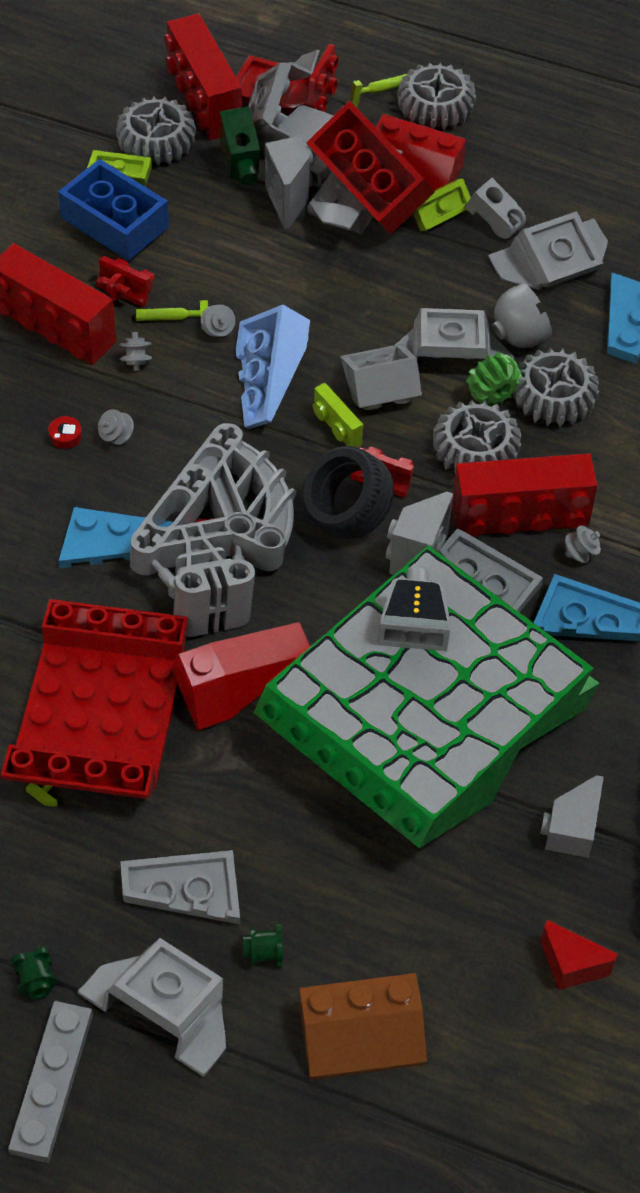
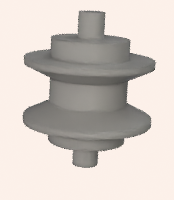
M213 305L206 308L202 313L201 326L210 336H225L235 326V315L225 305Z
M131 332L132 338H126L124 343L119 344V346L126 348V355L121 357L120 360L127 361V365H133V371H139L140 365L146 364V360L152 359L151 356L145 354V348L151 345V342H146L145 338L138 337V332Z
M115 409L106 411L98 423L99 436L104 441L112 442L116 445L126 443L134 429L131 416Z
M579 526L576 529L577 536L573 534L565 536L567 549L565 554L568 558L572 557L581 563H587L589 561V553L592 555L600 553V541L598 539L600 534L598 531L593 532L585 526Z

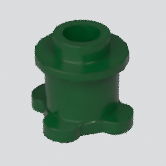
M275 923V930L255 931L254 927H250V935H243L244 959L251 958L252 966H256V962L276 961V968H282L283 944L281 923Z
M37 948L32 952L17 954L11 958L12 965L15 967V975L19 976L21 981L19 992L24 996H29L31 999H41L48 996L57 985V978L50 971L53 963L51 957H49L48 948Z

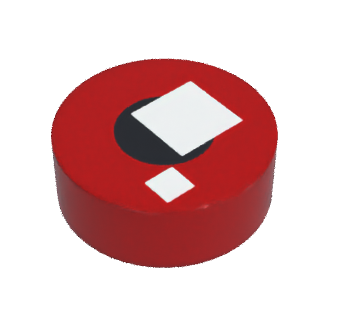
M58 417L49 425L50 441L58 448H72L79 444L82 439L81 425L73 417Z

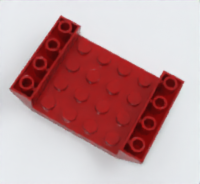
M49 599L42 623L44 641L17 743L16 745L9 744L1 771V779L148 799L157 786L179 688L171 666L178 654L185 652L188 617Z

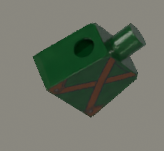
M249 106L220 111L219 148L229 178H240L241 183L245 185L257 181L260 162V146ZM238 135H241L242 140L235 141V138Z

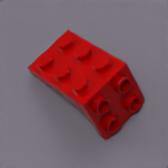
M329 44L311 76L290 81L287 91L281 96L279 102L281 113L289 116L301 105L325 112L328 98L330 95L334 96L338 86V79L335 78V72L339 63V56H336V45ZM252 55L248 56L236 76L242 87L243 105L248 106L257 77L279 63Z

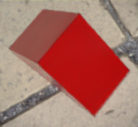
M547 920L544 926L540 943L559 990L611 975L618 956L617 953Z

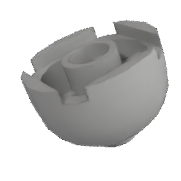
M521 283L513 286L500 296L494 309L496 322L492 324L494 332L500 340L506 339L508 343L518 348H532L545 342V340L552 336V328L547 313L545 311L540 314L536 304L540 303V300L526 284Z

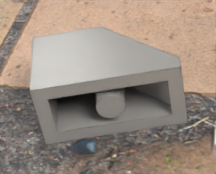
M594 776L555 799L552 813L544 812L540 834L547 835L546 850L589 858L594 840L604 777Z

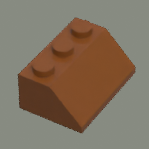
M416 973L299 988V1010L310 1080L427 1065L423 1008Z

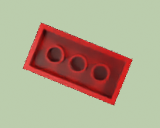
M199 13L167 21V34L164 35V43L168 51V57H165L167 71L169 74L174 75L179 93H184L189 111H194L199 129L205 131L210 141L218 139L220 111L242 108V87Z
M350 100L306 142L390 235L435 193L425 179Z
M15 243L0 255V313L2 315L15 319L26 329L39 333L50 343L63 347L74 357L83 359L92 365L117 342L112 298Z
M591 454L456 463L452 500L456 529L459 528L465 533L476 537L482 534H511L519 531H546L558 528L576 529L579 526H589L598 486Z

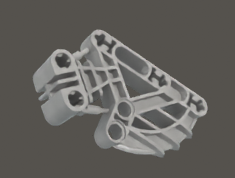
M231 423L220 424L212 431L131 537L130 567L140 575H151L157 571L159 572V578L168 587V595L174 599L173 615L188 617L186 637L208 634L209 621L213 631L218 632L219 617L224 630L246 625L251 616L255 578L253 566L265 571L278 569L283 563L284 550L292 532L294 522L293 500L297 491L293 488H288L284 480L286 470L282 468L277 470L269 461V451L263 450L259 452L242 441V430ZM231 472L240 478L236 484ZM252 490L256 495V499L246 511L242 501ZM209 503L215 519L195 522ZM181 512L170 526L160 527L171 513ZM232 556V559H226V557ZM175 567V576L168 568Z

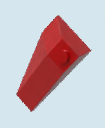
M300 622L209 643L178 654L171 669L197 731L234 718L242 709L262 695L266 684L310 647Z

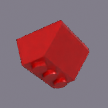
M386 114L382 115L376 125L378 131L395 149L402 151L401 155L434 191L456 180L464 165L465 138Z

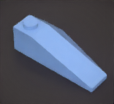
M280 305L240 321L236 357L242 362V370L238 374L239 381L244 383L245 392L241 397L244 427L249 430L272 422L307 348L310 320L285 305Z

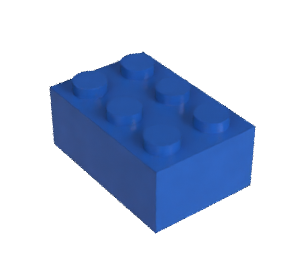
M98 159L58 191L61 218L127 261L132 259L169 228L168 201L101 159Z

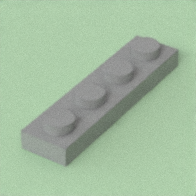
M54 1001L8 1150L10 1155L49 1163L93 1017L91 1008Z

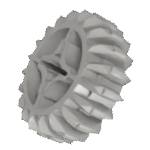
M429 62L427 67L418 65L416 70L410 69L408 74L402 77L397 96L399 110L403 112L404 118H409L412 123H419L432 129L441 127L444 131L447 126L456 128L457 123H465V119L471 116L476 100L474 83L470 81V75H463L462 69L454 70L452 64L448 67L442 66L441 62L438 66H433Z
M154 96L152 100H146L142 97L140 103L132 102L130 108H123V113L118 115L116 137L118 138L120 149L124 150L127 155L149 157L152 162H156L157 166H159L160 162L170 164L172 159L181 160L182 154H189V149L194 144L196 125L194 124L192 113L186 109V105H178L177 100L169 102L166 96L162 100H158Z
M550 347L547 353L537 350L534 356L527 354L524 362H519L518 368L523 378L518 380L521 383L516 386L517 391L512 394L513 398L516 399L517 408H523L524 416L533 415L534 422L540 419L545 420L547 427L551 422H557L561 427L564 421L573 425L577 418L584 420L587 412H591L594 408L595 400H597L599 393L598 376L595 375L594 366H587L586 358L577 359L576 352L570 355L565 354L563 348L560 352H554Z
M471 399L468 405H464L459 401L456 409L448 407L445 414L440 415L434 428L433 448L438 461L444 462L445 470L454 468L455 472L456 463L517 459L521 448V432L517 428L516 419L510 418L508 410L500 412L498 403L490 407L487 406L486 400L482 404H475Z

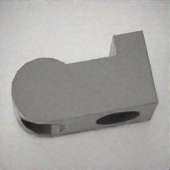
M493 178L482 185L464 206L472 215L477 212L490 224L494 233L503 239L510 238L526 223V216L523 210Z

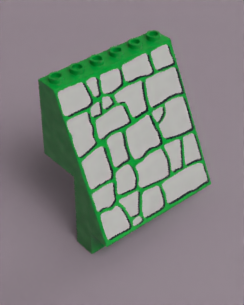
M428 545L266 684L254 714L413 844L421 848L490 805L519 750L583 712L600 683L590 676L594 667ZM412 567L426 569L428 571V581L441 582L444 585L451 625L447 651L378 645L380 621L391 582L395 578L407 579V571Z

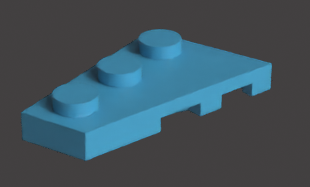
M554 574L534 624L552 636L640 641V603Z

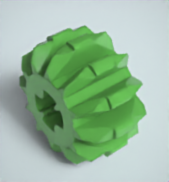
M498 352L493 357L487 355L484 361L478 362L477 367L469 371L470 376L466 380L473 398L480 404L486 400L487 406L490 407L496 403L501 405L505 399L511 398V394L517 391L516 386L521 383L518 380L523 378L518 364L508 354L503 355L501 352Z

